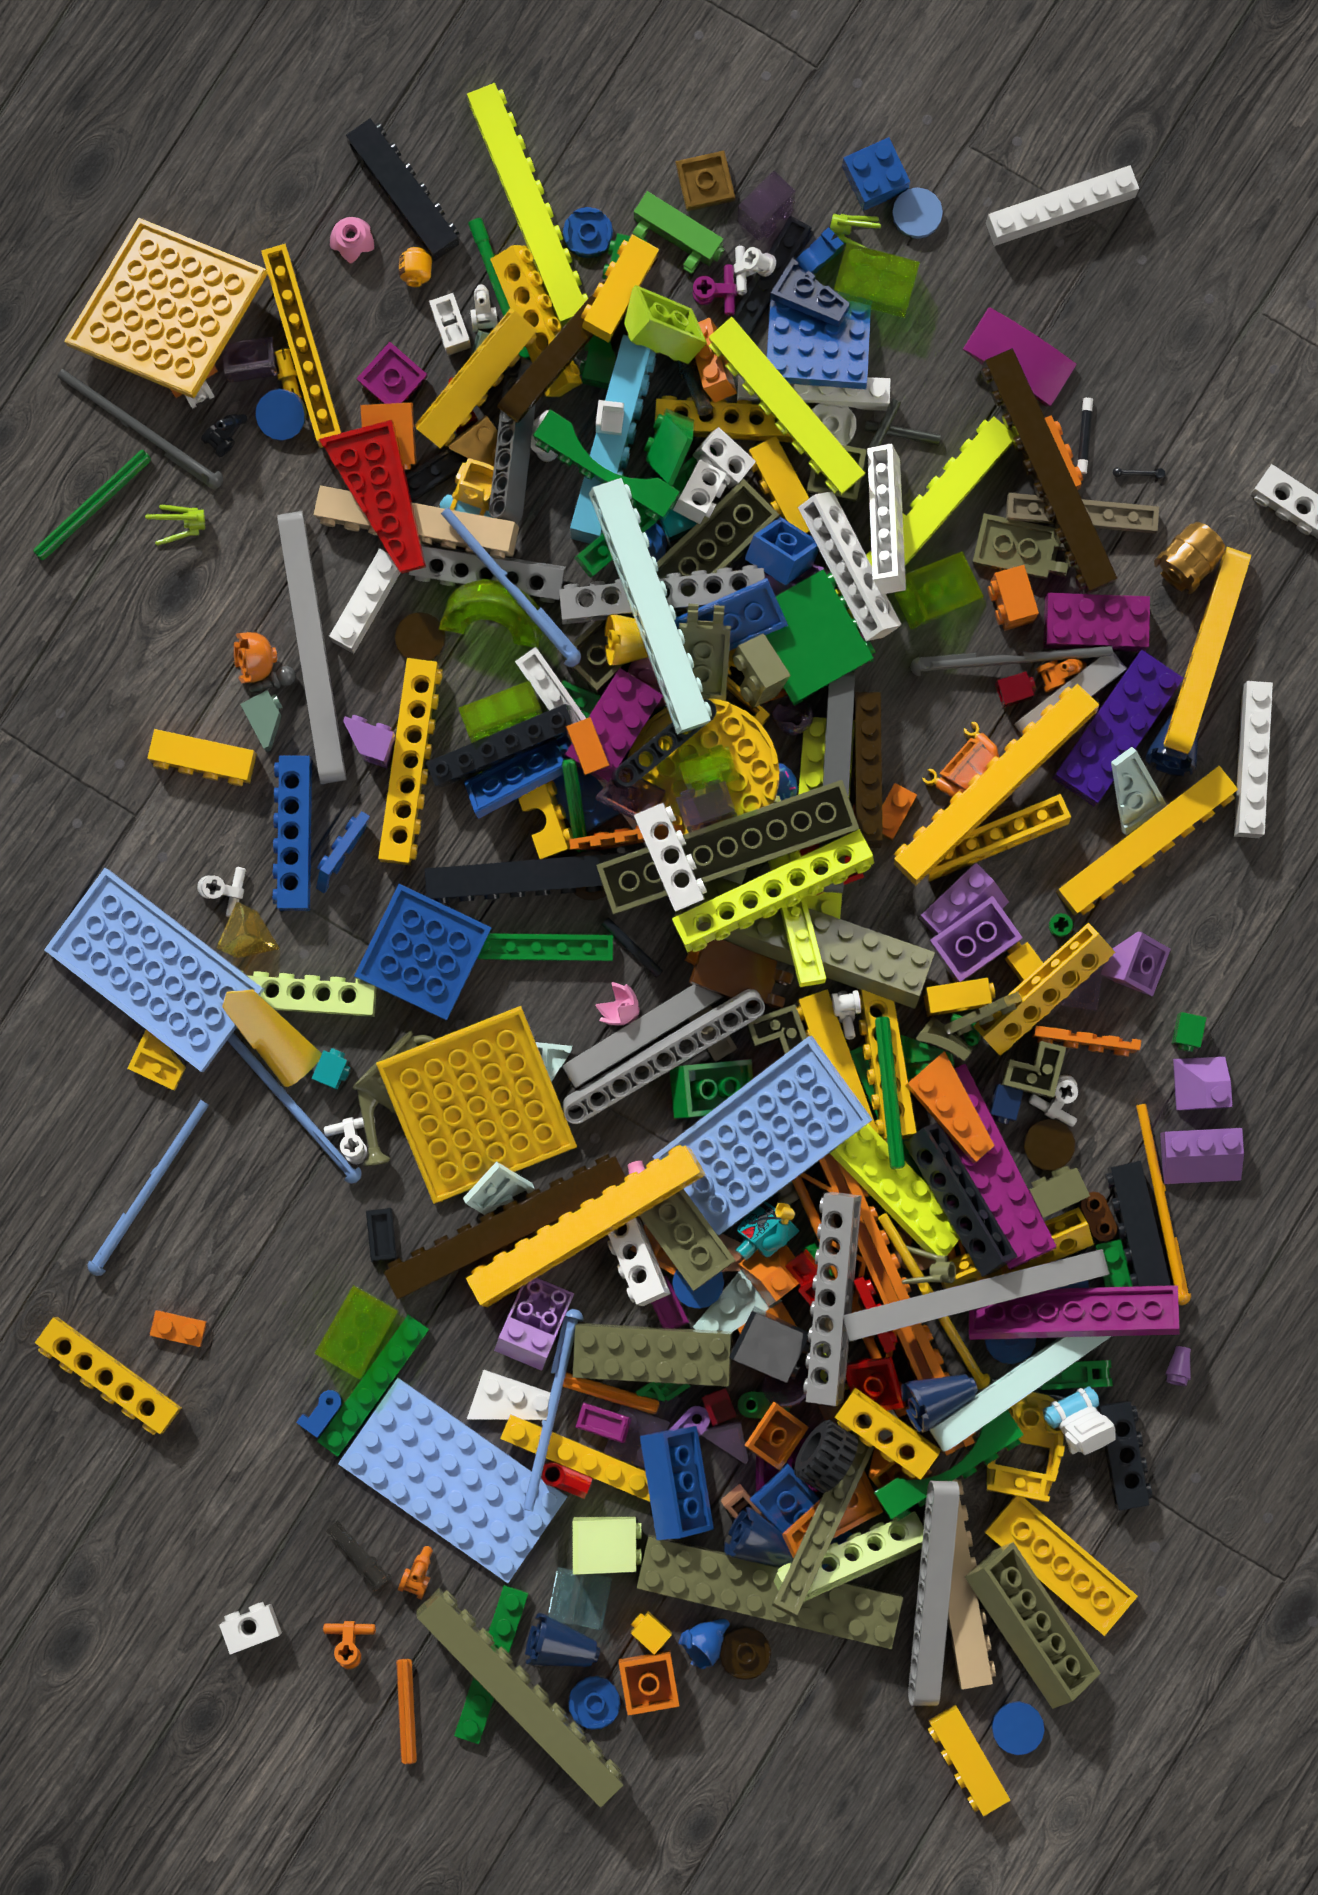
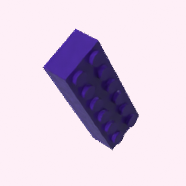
M1141 649L1052 779L1095 807L1114 780L1111 762L1129 748L1133 747L1135 749L1184 678Z

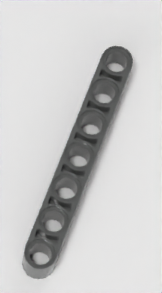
M520 355L519 360L513 367L510 368L508 366L505 369L502 398L531 366L532 361ZM535 405L519 423H516L500 410L489 513L493 518L513 521L516 524L522 518Z

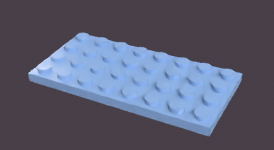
M107 868L103 869L44 949L201 1072L206 1070L237 1028L222 1008L226 992L253 989L260 996L265 990Z
M811 1035L652 1157L662 1160L669 1155L668 1152L678 1145H682V1147L686 1145L692 1149L706 1175L684 1188V1190L715 1233L720 1236L873 1119Z
M400 1378L396 1379L338 1463L507 1583H509L568 1497L554 1486L546 1485L541 1478L533 1511L524 1510L523 1506L532 1471Z

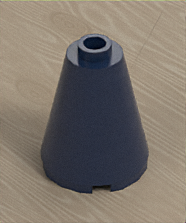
M1174 707L1149 748L1146 761L1149 764L1153 761L1157 764V770L1167 774L1184 776L1185 772L1190 771V775H1192L1197 767L1198 729L1189 754L1163 746L1175 709Z
M966 1374L908 1381L901 1386L903 1402L908 1400L910 1408L906 1410L907 1415L918 1432L922 1431V1433L927 1432L974 1400L975 1393L978 1391L974 1379L969 1378Z
M746 1507L747 1512L742 1510L728 1535L732 1536L730 1544L725 1542V1554L732 1558L778 1568L792 1563L793 1557L782 1536L783 1533L754 1509Z
M538 1613L535 1619L539 1620L537 1627L531 1626L525 1655L530 1656V1659L525 1660L526 1664L531 1666L590 1667L593 1662L596 1663L598 1661L600 1647H597L595 1640L546 1614Z

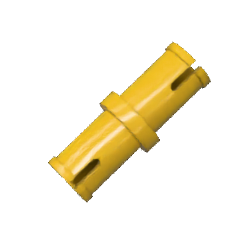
M284 349L283 353L282 350L274 352L280 372L278 379L282 381L283 389L297 394L302 399L296 379L298 375L296 370H294L290 349Z

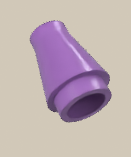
M1182 1346L1175 1347V1352L1165 1373L1167 1376L1166 1382L1187 1386L1188 1380H1191V1349Z

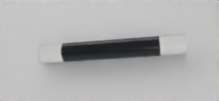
M1083 398L1077 465L1082 474H1087L1093 407L1092 398Z

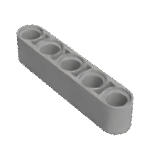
M1114 652L1113 656L1098 658L1014 724L1015 727L1024 735L1022 733L1024 728L1032 721L1034 723L1042 718L1041 712L1050 704L1054 706L1060 700L1058 698L1059 695L1067 687L1072 689L1078 684L1093 697L1124 673L1127 668Z

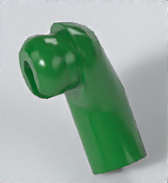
M953 1013L950 1022L963 1016ZM976 1023L970 1025L971 1031L963 1034L966 1043L970 1046L977 1045L981 1040L980 1033L974 1028Z

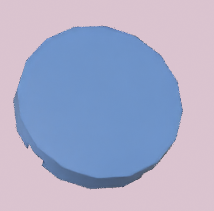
M917 187L908 189L899 195L894 203L892 217L894 225L899 232L911 236V238L920 239L928 237L936 231L941 223L943 210L941 202L934 193Z

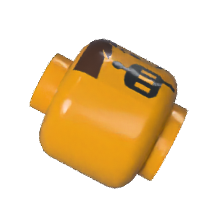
M411 247L401 254L399 277L407 282L408 286L420 287L430 280L432 258L426 253V250L419 247Z

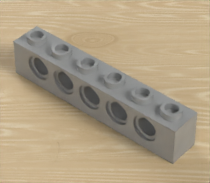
M421 544L426 568L409 572V575L415 576V580L430 582L431 578L440 580V584L455 586V583L465 584V588L470 590H480V587L490 588V592L495 594H505V591H507L495 576L490 580L484 579L481 575V569L486 567L476 554L462 549L451 550L438 545ZM492 557L501 569L506 572L513 571L517 573L519 581L514 585L527 599L532 595L538 596L540 601L554 603L555 599L560 600L559 589H563L566 567L505 557V559ZM432 559H440L443 562L444 568L442 571H435L432 568ZM458 563H464L468 566L469 573L467 575L458 574L456 571ZM535 575L542 577L544 586L541 588L534 587L531 584V577Z

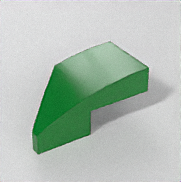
M649 1382L636 1391V1394L642 1397L669 1401L691 1385Z

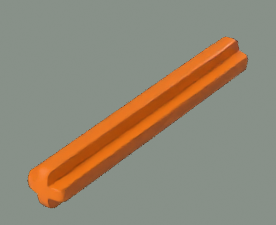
M566 1372L563 1383L565 1388L650 1414H656L658 1411V1400L638 1396L635 1393L590 1379L573 1378V1374Z
M399 1659L396 1663L401 1762L403 1764H413L417 1761L412 1660Z

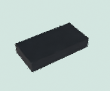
M392 1208L367 1210L366 1219L371 1262L397 1259Z

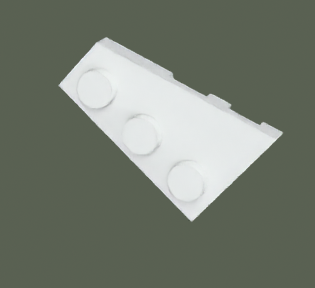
M483 1370L467 1419H508L510 1414L524 1420H547L551 1392Z

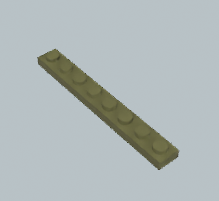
M859 1420L862 1425L868 1426V1424ZM854 1431L851 1434L855 1435L858 1440L855 1458L843 1479L834 1488L823 1494L772 1604L773 1607L795 1618L801 1609L875 1447H868L859 1440L860 1436Z

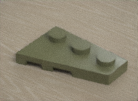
M1019 992L1002 997L993 1003L979 1008L977 1011L944 1025L948 1035L957 1032L958 1036L972 1030L970 1025L979 1022L980 1026L994 1020L993 1014L1001 1011L1002 1015L1016 1010L1015 1004L1021 1002L1022 998Z

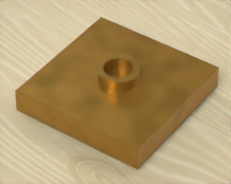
M725 151L675 161L686 212L735 201Z

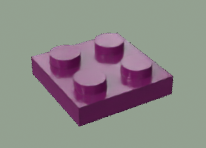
M389 342L356 379L380 402L392 404L405 403L427 379L428 375Z

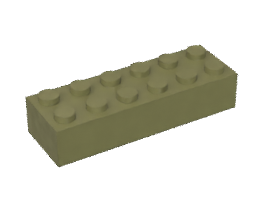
M578 1323L575 1325L573 1378L729 1386L731 1378V1358L729 1356L732 1352L733 1332Z
M1014 1542L993 1550L965 1576L1052 1709L1074 1701L1101 1674Z

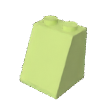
M574 1517L573 1574L636 1572V1565H641V1549H636V1539H641V1523H636V1517Z

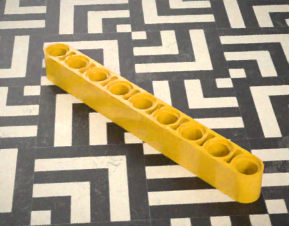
M1226 547L1165 737L1163 745L1165 747L1185 754H1189L1250 562L1251 555L1230 547Z

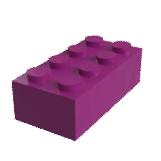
M1048 593L1045 597L1044 649L1112 646L1113 651L1140 652L1141 649L1146 651L1149 647L1150 596Z
M619 668L589 716L609 763L608 767L590 774L606 785L611 779L612 772L620 765L663 697L662 694ZM571 744L564 758L574 759L576 765L582 769L573 744Z

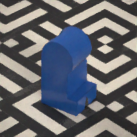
M828 227L809 248L799 255L796 261L799 262V267L805 272L810 271L812 274H815L843 251L844 243Z
M335 1390L323 1392L319 1397V1404L309 1417L302 1414L296 1422L316 1438L320 1437L341 1408L342 1397Z

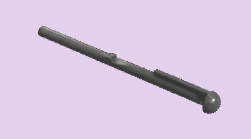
M64 369L58 373L57 377L119 419L124 426L131 427L165 451L164 456L205 483L209 488L217 489L222 485L223 475L220 471L214 474Z
M1112 646L1042 652L1023 651L1024 655L1021 656L993 655L976 657V653L928 656L913 659L910 668L914 675L921 676L923 671L1113 656Z

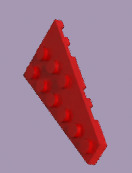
M388 420L319 439L399 572L403 574L426 568L394 422Z

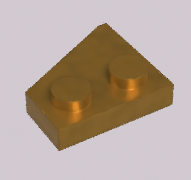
M485 415L447 446L467 458L494 467L498 430Z

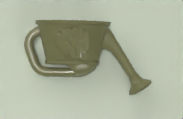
M409 1031L377 1062L435 1039L426 1035L413 1037V1033ZM375 1063L352 1087V1089L358 1092L369 1147L368 1156L363 1162V1166H375L390 1161V1158L383 1154L380 1147H378L374 1122V1109L376 1105L380 1103L390 1109V1112L396 1113Z

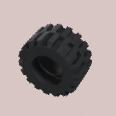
M831 1420L824 1421L810 1433L803 1443L796 1458L794 1475L822 1493L830 1491L848 1472L856 1455L857 1437Z

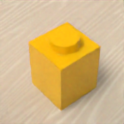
M1018 942L1007 950L1009 956L1005 960L1021 982L1043 964L1028 942L1023 946Z
M649 1611L645 1616L640 1613L631 1623L634 1627L631 1630V1634L654 1655L672 1635V1632Z

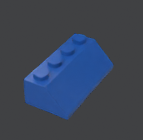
M697 1426L640 1436L656 1539H677L713 1530Z

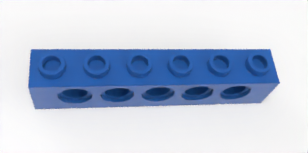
M279 756V762L274 764V776L279 778V787L274 788V803H278V813H274V828H278V838L273 840V852L278 854V862L273 864V879H277V889H273V904H277V909L280 911H310L312 758L310 756ZM290 777L299 778V785L294 789H289L286 786V782ZM290 802H297L299 804V809L295 814H288L286 812V806ZM291 827H296L299 831L298 836L292 840L287 839L286 831ZM291 852L297 853L298 861L293 865L286 864L285 858L287 854ZM296 878L298 880L297 887L291 891L286 890V880Z

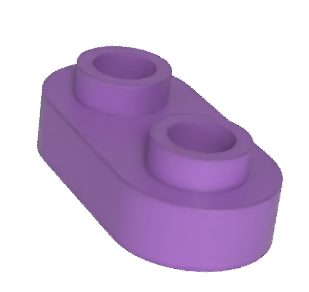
M693 1406L681 1416L670 1430L697 1426L698 1436H700L708 1427L710 1417L705 1408ZM694 1414L702 1416L700 1423L695 1424L692 1421Z

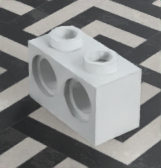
M451 293L429 301L447 356L471 348L454 294Z
M719 427L709 433L693 453L697 462L702 460L725 472L726 476L722 483L726 484V487L729 489L737 485L756 462ZM710 447L716 450L717 456L711 453ZM729 464L734 466L735 473L730 471Z
M699 460L673 510L698 524L702 522L704 516L710 518L716 504L712 503L714 497L720 498L726 487V484L722 483L726 473ZM703 481L709 482L712 486L706 485ZM693 500L698 501L701 505H696Z

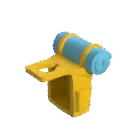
M468 458L466 463H462L456 475L455 483L457 486L455 492L452 495L447 494L440 502V508L446 509L449 507L450 510L493 518L489 513L494 467Z

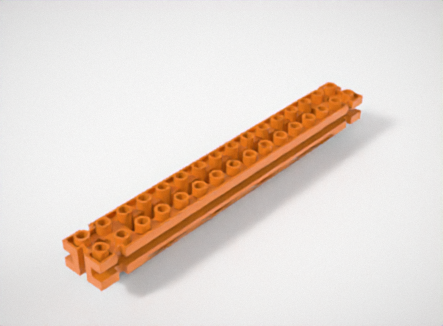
M830 1153L817 1162L827 1185L805 1173H802L792 1181L816 1236L818 1226L822 1222L802 1178L826 1193L837 1192L862 1196L857 1245L858 1254L856 1256V1260L859 1262L857 1277L864 1276L866 1270L881 1305L909 1299L910 1285L902 1284V1280L906 1279V1277H900L897 1269L901 1268L895 1253L890 1254L886 1246L890 1244L884 1229L879 1231L876 1224L878 1214L874 1206L869 1207L865 1197L869 1196L868 1192ZM833 1241L832 1246L840 1250V1244ZM831 1266V1270L836 1279L838 1276V1271L834 1266ZM856 1287L853 1293L851 1313L863 1310L858 1304L859 1292ZM919 1323L893 1330L915 1381L950 1376L947 1372L943 1373L940 1365L944 1361L939 1350L936 1348L932 1349L929 1341L933 1337L927 1325ZM873 1336L862 1338L871 1359L882 1358ZM893 1351L887 1353L886 1357H892ZM907 1406L894 1410L897 1417L906 1415V1410L910 1408ZM976 1432L945 1452L941 1449V1452L947 1456L956 1452L955 1450L975 1443L973 1436H976Z

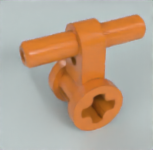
M1068 659L1060 664L1056 660L1041 665L1036 670L1043 678L1045 692H1050L1064 686L1066 678L1086 669L1087 664L1079 659Z
M423 1547L421 1554L415 1558L411 1570L406 1568L398 1591H408L418 1595L417 1598L422 1600L430 1581V1577H427L426 1573L433 1552L431 1547Z
M344 1621V1624H324V1634H343L342 1642L336 1646L334 1651L335 1659L343 1668L354 1669L360 1664L362 1656L360 1650L355 1646L356 1634L374 1635L376 1633L375 1624H356L355 1621ZM348 1650H350L353 1655H350L348 1660H345L343 1655H346Z

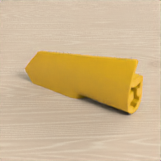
M253 989L226 992L222 1008L253 1049L257 1050L283 1086L289 1087L297 1083L319 1062L322 1053Z

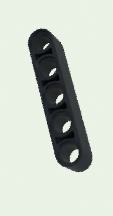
M703 699L710 706L712 713L710 720H713L717 712L716 706L711 700ZM673 722L670 723L615 768L611 775L612 783L619 789H626L632 786L704 726L690 730L688 734L684 735L681 733L677 735ZM659 738L668 740L670 745L668 750L665 751L659 747ZM640 754H646L649 757L650 764L648 767L642 766L639 763L638 758ZM620 770L629 772L631 777L629 783L620 780Z

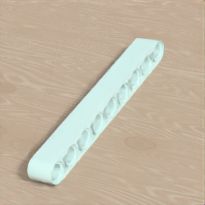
M1111 1336L1057 1338L975 1395L974 1400L931 1428L930 1432L943 1452L951 1449Z

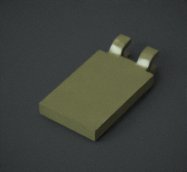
M984 513L973 564L999 570H1007L1024 565L1028 576L1046 580L1048 573L1066 578L1068 563L1055 561L1057 550L1066 552L1063 543L1059 544L1055 537L1054 530L1056 528L1023 521L1006 520L1004 517Z
M688 604L687 623H679V629H681L684 635L685 644L683 646L685 652L691 655L694 663V668H692L695 678L698 677L702 684V698L726 701L731 626H723L724 606L714 605L713 621L698 620L699 604Z

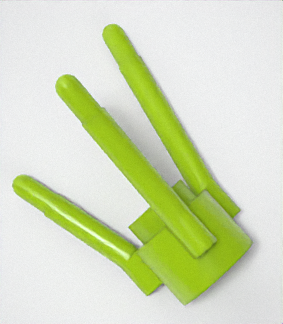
M833 214L830 229L842 242L879 260L883 258L882 255L845 237V234H851L852 226L881 228V224L869 222H877L879 217Z
M160 505L159 508L161 510L183 514L145 515L146 519L184 520V528L190 529L156 541L155 544L157 546L188 536L199 535V530H205L204 510H198V508Z

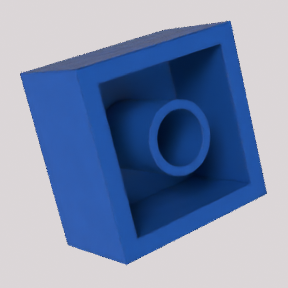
M889 137L843 157L842 169L862 211L892 199L909 189L910 180Z
M779 517L753 535L745 560L753 565H757L758 569L764 568V572L772 576L776 581L787 585L813 567L819 548L813 537L782 517Z

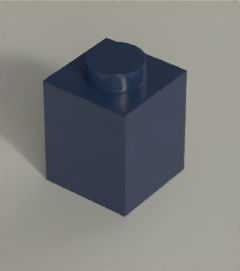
M1000 1084L996 1085L990 1108V1114L994 1116L995 1122L1009 1125V1121H1016L1023 1090Z

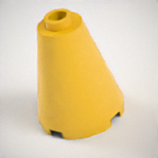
M616 614L608 615L605 625V636H608V645H605L608 664L617 666L648 658L649 656L635 618Z

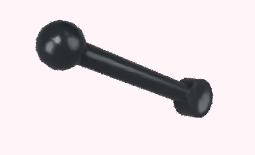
M1117 467L1113 469V475L1115 477H1120L1121 475L1155 476L1157 479H1162L1165 476V470L1162 468H1158L1156 471L1122 470Z

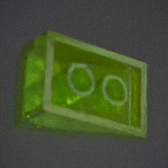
M963 551L906 573V590L894 592L911 630L984 597Z
M723 745L714 746L708 749L709 753L701 756L698 753L692 754L684 758L685 762L679 763L683 780L691 796L740 779L728 746L724 748Z

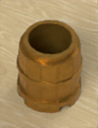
M1195 522L1194 524H1189L1179 535L1174 537L1168 548L1161 552L1154 560V565L1156 568L1160 565L1163 569L1160 574L1170 585L1181 592L1186 588L1189 590L1188 594H1191L1200 585V581L1214 570V566L1224 555L1225 544L1220 536L1210 527L1201 522Z

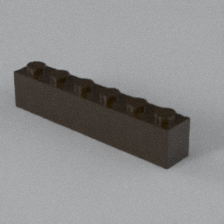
M855 692V818L868 847L881 848L883 840L881 692Z

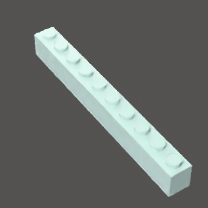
M622 478L595 486L589 492V496L676 733L678 735L702 727L711 721V709L708 702H704L701 692H703L702 684L698 677L695 678L692 668H694L692 657L689 653L686 654L683 646L685 644L684 635L681 629L677 630L674 622L676 620L674 608L667 603L665 597L667 589L664 582L659 581L656 573L658 571L656 559L649 554L648 537L645 532H641L639 527L641 522L639 513L636 508H632L630 488L627 484L624 485Z

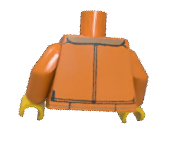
M971 722L970 724L975 729L974 733H969L964 728L963 734L969 740L939 773L942 776L941 778H938L933 769L927 770L929 773L934 774V779L927 781L925 778H922L926 785H936L937 789L953 797L957 792L963 793L969 788L968 782L976 774L981 776L987 770L986 765L995 756L999 758L997 746L984 733H979V726L976 722Z

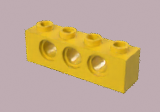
M857 1388L853 1390L835 1416L839 1420L837 1423L840 1427L848 1432L853 1430L860 1436L859 1440L868 1447L875 1446L881 1451L880 1454L883 1458L891 1463L895 1461L903 1467L902 1471L911 1478L918 1477L921 1480L941 1451L940 1448ZM862 1414L868 1415L872 1420V1424L868 1426L862 1425L858 1420V1416ZM880 1431H890L893 1434V1440L884 1441L880 1437ZM911 1446L915 1454L907 1457L901 1452V1447Z

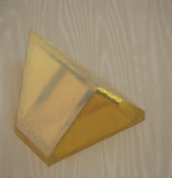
M236 902L216 949L235 958L280 949L259 913L239 902Z

